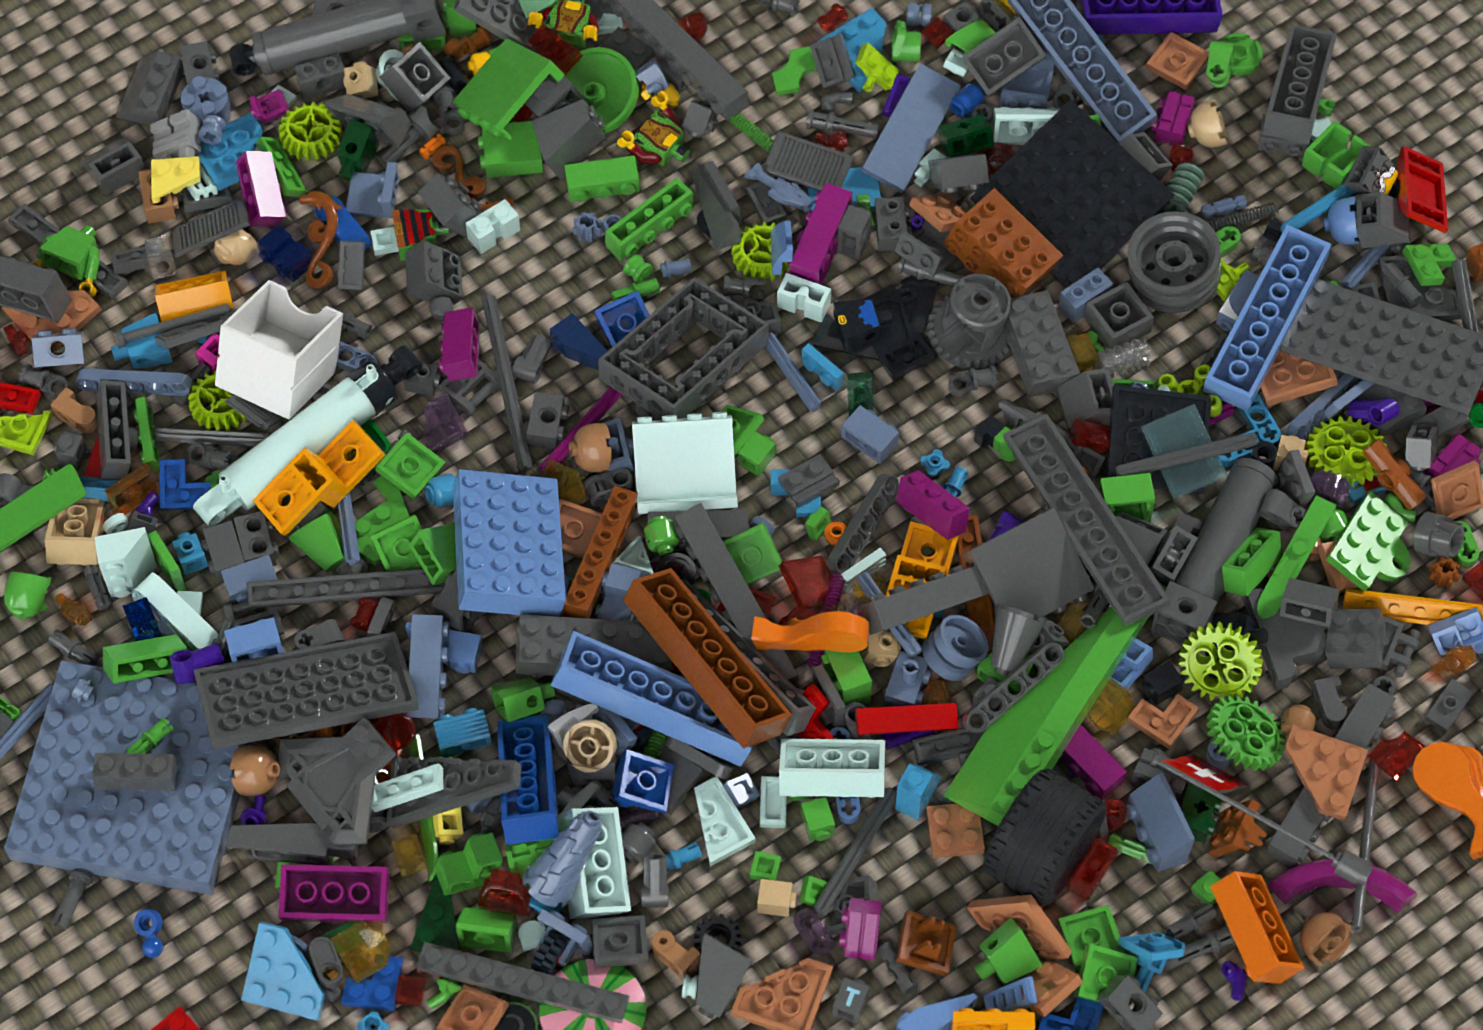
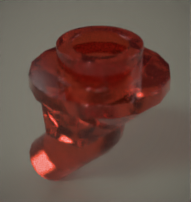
M839 129L835 134L831 135L832 138L822 133L816 135V142L830 148H835L836 151L845 152L844 147L849 146L846 134L840 133Z

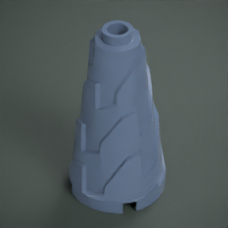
M587 811L580 813L578 817L575 816L567 828L542 852L538 859L528 866L523 874V885L525 886L527 882L531 887L528 893L536 900L556 908L559 903H562V907H564L573 897V891L581 877L590 851L602 830L600 817L597 813Z

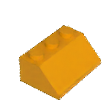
M226 270L154 285L161 322L223 304H228L230 309L233 308Z

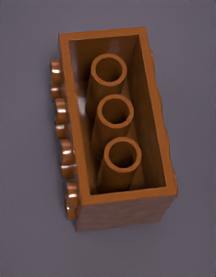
M995 188L955 223L943 242L952 254H955L968 270L974 274H986L998 279L1007 288L1010 298L1030 294L1050 275L1051 271L1063 257V254Z

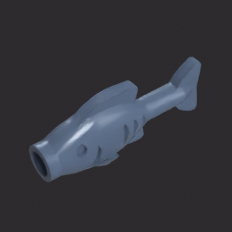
M756 163L744 175L747 179L759 180L770 187L771 190H769L768 196L781 204L803 210L806 213L813 206L814 200L810 199L797 184L786 182L781 177L775 180L763 172L759 163Z

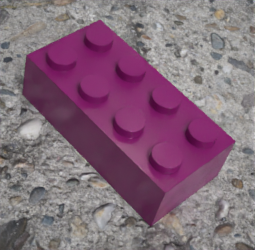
M825 183L822 191L818 190L814 200V204H816L814 210H809L805 221L807 226L804 231H800L796 242L798 246L796 251H793L792 262H788L790 265L788 274L820 285L823 284L837 252L838 226L848 205L853 206L852 191Z
M281 865L278 918L282 921L388 924L390 870L387 867Z

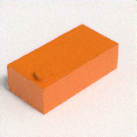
M1234 871L1210 886L1246 964V973L1253 981L1280 984L1305 969L1262 875Z

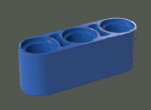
M333 196L332 199L342 206V209L337 210L338 225L334 236L335 241L339 246L340 241L365 242V250L372 247L371 240L341 201L336 196ZM315 207L316 216L327 225L325 210L322 207L321 210Z

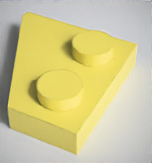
M199 156L151 160L153 203L160 202L161 197L171 192L176 194L185 187L192 186L201 181Z

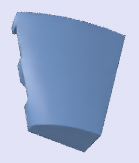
M783 221L777 224L771 231L772 275L782 274V262H792L791 221Z
M1477 607L1428 625L1440 655L1452 656L1453 654H1461L1463 656H1472V653L1483 654V621Z
M1135 638L1107 684L1121 694H1124L1153 661V648Z

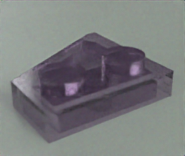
M447 393L425 405V446L436 454L469 436Z

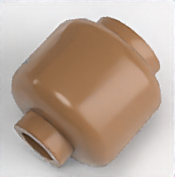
M1300 704L1292 705L1282 715L1280 730L1284 733L1282 736L1288 741L1293 724L1314 731L1316 717L1309 707Z

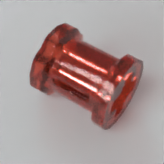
M834 3L830 11L818 17V24L825 32L830 34L835 31V27L840 22H845L848 19V14L842 6Z
M361 598L358 602L359 608L355 617L351 618L350 624L361 631L368 632L378 604L370 599Z

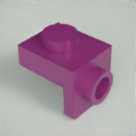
M280 89L259 99L254 95L249 97L252 104L249 108L255 119L258 118L265 124L285 115L287 110L290 111L284 94Z

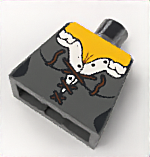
M1362 146L1344 185L1358 194L1382 192L1395 197L1398 189L1393 184L1398 176V170L1381 147Z

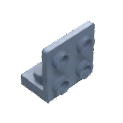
M387 162L386 171H382V174L354 173L350 181L346 209L351 215L393 218L392 210L395 208L399 184L397 163Z

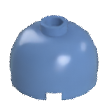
M1356 196L1337 200L1329 208L1328 217H1324L1325 231H1330L1332 238L1343 245L1360 244L1356 230Z

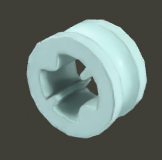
M685 974L682 998L691 996L692 999H696L698 975L691 978L689 974Z

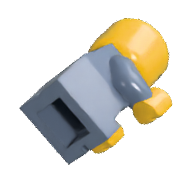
M656 57L636 70L637 79L639 81L643 80L641 96L644 100L649 99L651 93H654L657 100L661 102L658 92L664 91L668 96L666 105H670L672 109L678 106L681 95L675 86L669 83L664 68Z

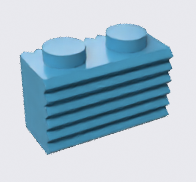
M470 708L465 710L462 715L454 717L452 715H443L438 718V721L433 722L441 756L444 758L492 745L483 709Z

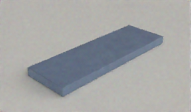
M920 63L861 172L902 194L949 109L952 98L957 94L961 85Z

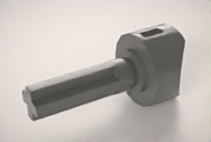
M418 106L408 116L412 122L411 128L399 147L391 145L380 156L383 162L386 164L387 162H395L419 137L429 141L442 129V127L431 123L427 109L424 106Z

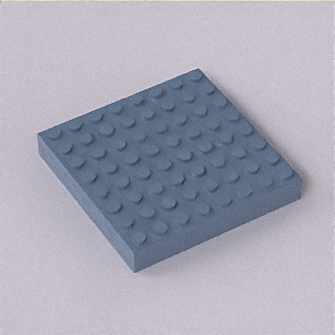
M61 661L4 849L9 859L13 861L71 871L82 868L91 871L94 875L213 895L230 827L232 826L240 797L231 778H235V770H230L232 756L238 747L254 744V742L212 749L196 683L179 684L174 679L152 676L113 684L104 672L103 667ZM81 678L86 681L91 680L90 686L94 687L90 698L88 701L82 700L78 703L77 699L71 697L77 683ZM161 718H165L169 722L167 726L172 725L173 731L160 740L155 749L151 748L145 754H174L178 765L176 791L97 789L92 777L95 753H126V749L142 736L141 733L150 730Z

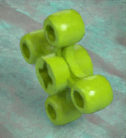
M1206 364L1199 365L1194 371V379L1182 381L1180 384L1176 382V379L1171 374H1163L1157 380V387L1159 388L1160 385H1164L1171 392L1204 395L1202 390L1211 367ZM1208 395L1211 396L1210 417H1217L1223 410L1222 401L1217 395Z

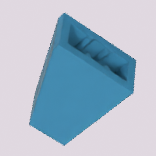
M909 764L897 785L895 810L919 821L942 776L919 765Z

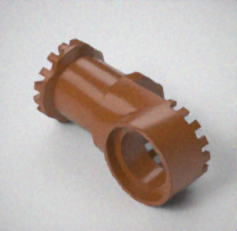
M480 26L469 37L464 36L461 39L456 37L448 41L443 48V52L447 56L452 55L455 59L460 60L459 58H462L467 53L470 55L475 54L477 50L485 45L492 44L493 41L490 34H487L488 31Z

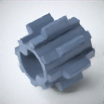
M582 212L581 216L574 218L573 235H577L580 242L589 241L590 243L593 239L601 236L600 228H602V221L595 217V213Z

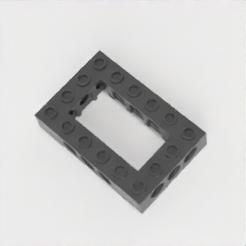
M694 277L598 359L599 379L661 420L662 416L677 415V419H683L768 344L769 324ZM696 322L723 338L716 346L712 345L709 348V352L700 360L696 359L693 366L684 374L680 373L675 379V386L665 381L663 376H658L645 368Z

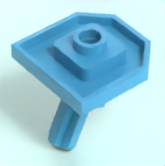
M1153 932L1119 937L1118 940L1119 946L1137 954V964L1141 968L1136 976V980L1140 983V989L1144 993L1149 986L1154 972L1161 975L1167 959L1183 957L1185 952V943L1162 933Z

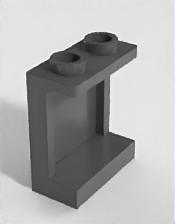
M927 220L924 221L922 228L910 235L907 232H903L894 251L932 277L959 259L943 243L950 231L939 232Z

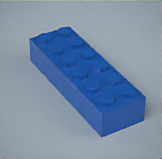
M548 714L523 717L512 722H507L506 720L497 721L499 760H515L521 764L520 788L500 794L501 821L506 845L557 838L559 835L553 739L548 729V725H550Z

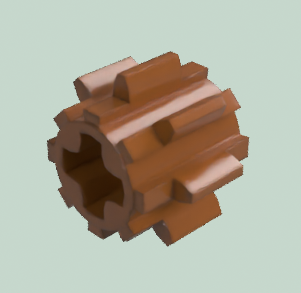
M1439 556L1436 563L1430 564L1429 571L1432 573L1429 580L1432 583L1435 582L1437 588L1445 586V588L1450 589L1453 582L1459 581L1461 575L1457 572L1460 565L1457 562L1454 563L1452 557L1447 559Z

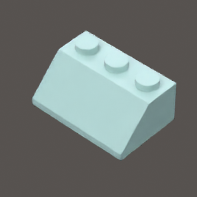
M994 108L992 120L994 145H1024L1061 108Z
M145 527L94 537L98 564L111 598H123L132 594L133 590L157 567Z

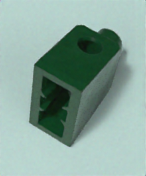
M350 119L337 152L342 166L338 173L341 178L351 181L355 172L365 173L380 146L372 126Z

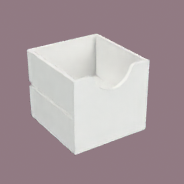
M268 280L221 325L218 349L220 356L217 359L215 386L290 420L336 373L343 313L328 306H325L319 313H306L294 305L284 286Z

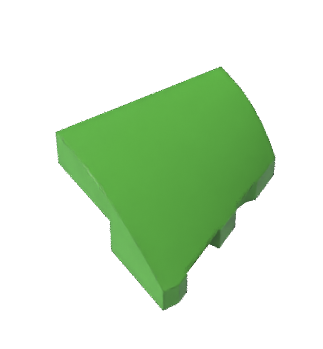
M980 19L952 34L946 39L945 45L951 47L954 44L965 50L963 54L965 55L994 35L995 31L983 19Z
M327 513L307 523L289 536V540L326 572L336 569L341 562L345 561L342 540L338 538L332 520Z

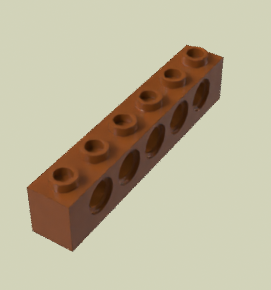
M614 486L566 596L563 617L591 618L604 587L601 586L604 572H609L611 564L615 561L636 512L638 493Z

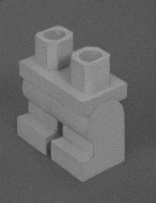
M188 109L171 115L170 119L166 117L150 124V132L155 136L152 156L156 159L194 157L200 153L201 146L199 143L201 139L198 134L201 128V120Z

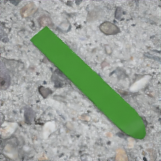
M1317 495L1315 496L1259 598L1257 613L1260 618H1270L1280 609L1282 596L1289 578L1297 579L1331 514L1335 510L1336 504Z
M415 735L408 744L410 757L423 759L420 735ZM431 816L419 820L427 865V881L433 880L437 872L436 862L438 860L435 830Z

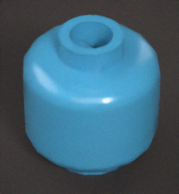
M444 474L429 480L428 485L425 486V496L430 505L433 504L436 508L454 505L453 485L456 479L454 475Z

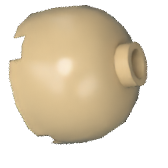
M1215 99L1198 105L1191 114V124L1187 125L1191 138L1196 137L1199 144L1210 148L1228 144V140L1223 138L1227 137V132L1221 112L1216 111L1215 106L1218 104Z
M596 719L583 720L575 724L566 733L563 742L564 754L573 763L572 766L583 772H597L606 767L614 758L617 749L616 736L613 730L602 721Z

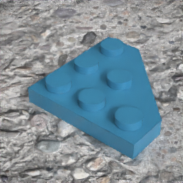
M873 8L819 40L832 38L838 33L843 35L856 74V78H851L847 81L858 93L863 91V86L867 79L863 70L855 64L861 46L869 43L880 54H882L886 22Z
M252 113L227 123L219 144L210 145L200 140L201 152L195 156H199L201 166L214 182L218 191L240 181L235 161L245 151H254L257 146L256 141L263 134L260 124L253 117Z
M260 922L241 1000L312 1020H319L326 993L313 976L312 969L302 952H299L291 939L293 937L289 930L285 927Z

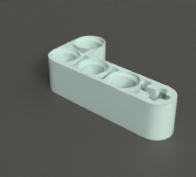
M152 572L133 590L132 598L135 603L145 612L151 610L193 651L212 645L213 640L217 639L219 634L157 574Z

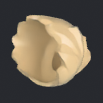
M238 230L216 240L214 243V252L222 264L242 265L245 262H249L257 253L255 238L244 230Z

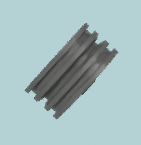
M1166 212L1144 221L1131 236L1127 252L1130 283L1134 292L1147 306L1162 312L1181 313L1200 307L1214 295L1221 279L1220 243L1217 234L1206 221L1185 212ZM1161 245L1158 250L1155 249L1156 246Z

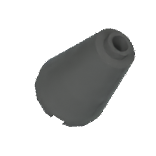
M998 602L991 665L995 666L994 672L1008 676L1010 672L1022 663L1044 627L1047 618L1041 617L1040 621H1037L1038 615L1008 605L1006 609H1003L1004 604Z

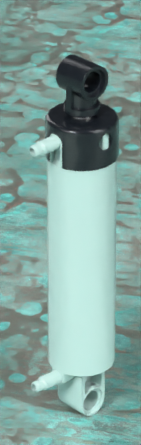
M407 345L397 348L390 355L388 364H383L379 367L374 361L367 360L348 374L343 381L220 472L219 484L201 496L194 503L193 509L209 527L219 524L240 507L249 511L256 505L252 500L304 447L319 455L352 420L361 426L374 415H378L398 399V392L395 388V385L399 383L398 380L402 377L405 380L414 377L421 370L423 363Z

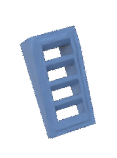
M1028 976L984 996L986 1009L995 1008L1001 1010V1012H1012L1015 1009H1026L1037 1003L1033 978Z

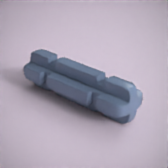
M1244 195L1234 196V199L1227 198L1213 202V205H1203L1200 210L1203 219H1209L1213 215L1219 216L1233 212L1235 208L1236 210L1246 208L1247 201Z

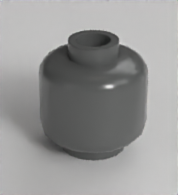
M642 823L628 825L621 834L624 859L629 863H632L633 860L637 862L644 861V856L649 855L656 845L654 832Z

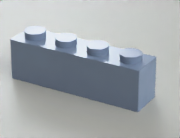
M412 614L409 675L417 697L419 710L407 712L408 718L438 719L441 717V714H445L446 699L441 698L442 688H446L447 673H443V662L448 661V647H444V637L449 636V621H445V616Z

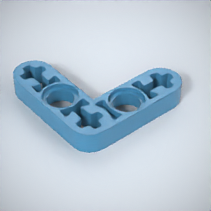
M1257 393L1248 412L1238 408L1251 430L1241 435L1253 432L1256 434L1258 442L1267 441L1277 447L1281 438L1280 429ZM1261 413L1264 416V420L1254 421L1251 418V414ZM1267 432L1269 436L1274 435L1273 440L1269 437L1265 438V433ZM1242 449L1229 452V458L1225 455L1214 456V460L1221 467H1229L1237 459L1251 458L1252 450Z

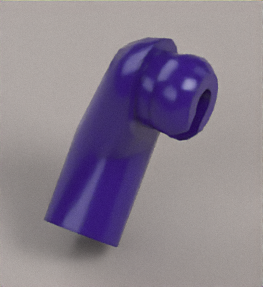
M915 212L910 222L913 231L922 228L925 221L917 212Z
M151 490L136 507V512L152 517L153 507L160 500V496Z
M1226 961L1222 964L1221 971L1232 984L1230 998L1242 1001L1244 999L1247 976L1236 963Z

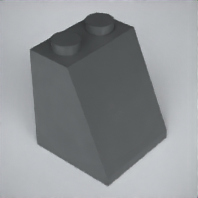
M584 99L532 120L544 162L559 179L565 177L564 165L579 163L605 138L603 133L605 123L601 115H597L593 105L589 106Z
M707 933L704 934L702 939L696 1005L700 1006L698 1012L713 1019L714 1015L719 1018L722 1015L752 960Z

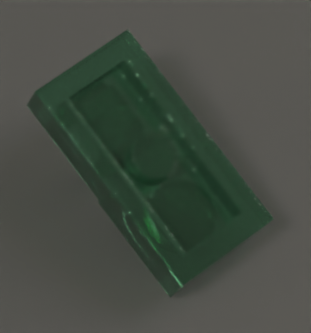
M871 371L847 374L849 417L860 405L866 410L870 409L873 411V377Z

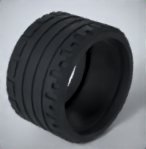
M1049 768L1038 771L1018 794L999 824L984 857L985 872L1003 884L1009 885L1016 892H1020L1021 895H1032L1039 906L1051 904L1070 882L1094 843L1106 816L1104 801L1096 796H1092L1086 790H1082L1078 785L1070 783L1068 779L1059 776L1058 773Z

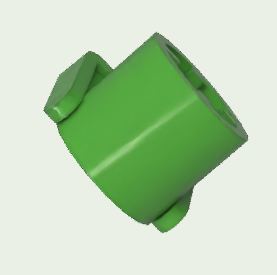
M897 20L891 39L892 62H920V32L906 31V23Z

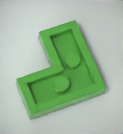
M1448 244L1405 245L1402 251L1420 286L1442 285L1445 277L1440 268H1451L1452 263L1456 260Z

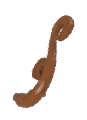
M445 145L436 149L432 156V162L437 169L442 171L452 170L453 164L443 162V158L448 155L454 156L456 158L455 181L457 183L462 182L468 189H473L470 191L471 197L476 198L484 194L486 187L481 178L470 176L464 179L463 157L456 147ZM511 196L505 198L511 206L514 205ZM497 200L493 203L486 201V204H480L482 206L480 211L483 213L501 201Z
M312 191L307 195H301L299 201L302 205H316L318 210H321L322 207L327 216V225L321 220H314L308 228L309 239L315 243H320L307 269L306 281L311 288L320 290L327 287L333 277L331 267L327 263L319 261L333 241L338 225L337 210L342 209V206L337 204L328 194ZM318 264L322 268V275L315 279L314 270Z

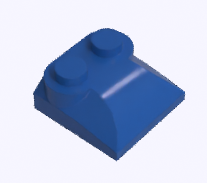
M638 291L594 311L597 325L602 329L611 348L649 316L648 310Z
M628 749L625 750L616 769L613 787L615 802L625 808L634 805L665 813L667 811L674 765Z

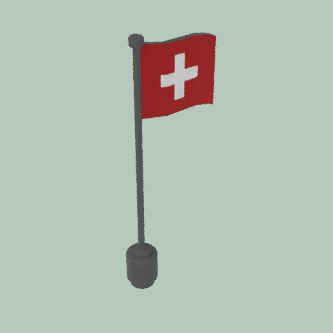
M1158 755L1154 757L1152 765L1156 766L1158 764L1333 860L1331 866L1335 867L1334 874L1354 885L1358 883L1364 886L1373 869L1372 866L1368 865V861L1348 850H1345L1344 854L1338 852L1335 856L1221 794L1237 789H1249L1250 785L1197 756L1187 755L1168 760H1160L1161 757Z

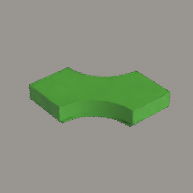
M810 46L789 50L788 63L782 69L772 72L776 96L799 92V84L802 78L817 69Z

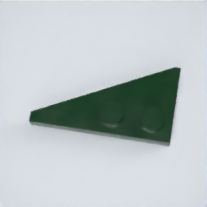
M437 874L435 875L411 944L413 951L421 952L424 942L460 951L451 894L444 896Z

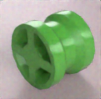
M639 254L632 256L623 268V273L627 276H632L636 284L647 281L653 272V266L649 263H644L643 258Z

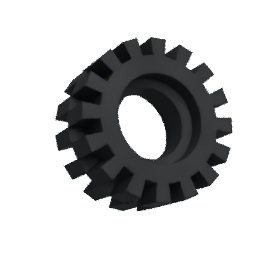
M711 914L710 919L704 917L702 924H697V930L694 931V946L700 953L704 934L710 935L716 931L725 933L728 937L726 945L740 953L742 934L738 923H733V918L728 916L725 919L724 914H720L719 917L715 918V914Z

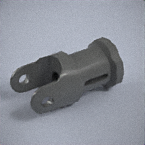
M725 275L723 295H741L744 298L763 299L766 297V294L753 291L751 286L766 284V279L758 277L737 279L729 278V276Z

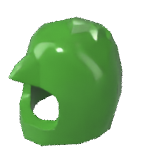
M11 572L5 583V607L13 616L21 620L35 617L38 613L44 612L48 609L44 599L52 578Z

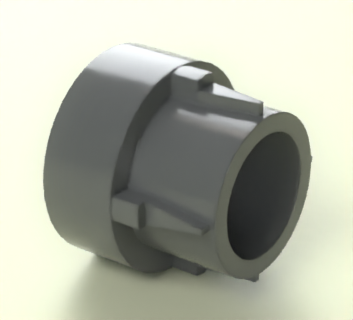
M1427 511L1420 517L1416 525L1413 538L1414 549L1418 553L1432 557H1454L1462 547L1464 528L1462 523L1452 521V518Z

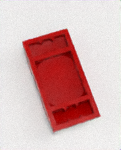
M1403 146L1400 149L1396 167L1398 170L1397 178L1400 180L1401 187L1397 202L1398 206L1405 216L1446 233L1448 231L1443 163Z

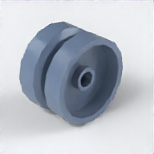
M949 615L943 619L936 629L928 635L922 645L923 656L927 665L936 674L951 681H959L967 677L974 670L975 666L986 657L989 650L988 640L980 627L967 617L960 615Z

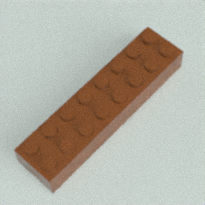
M672 568L634 579L623 601L744 749L780 736L792 714Z

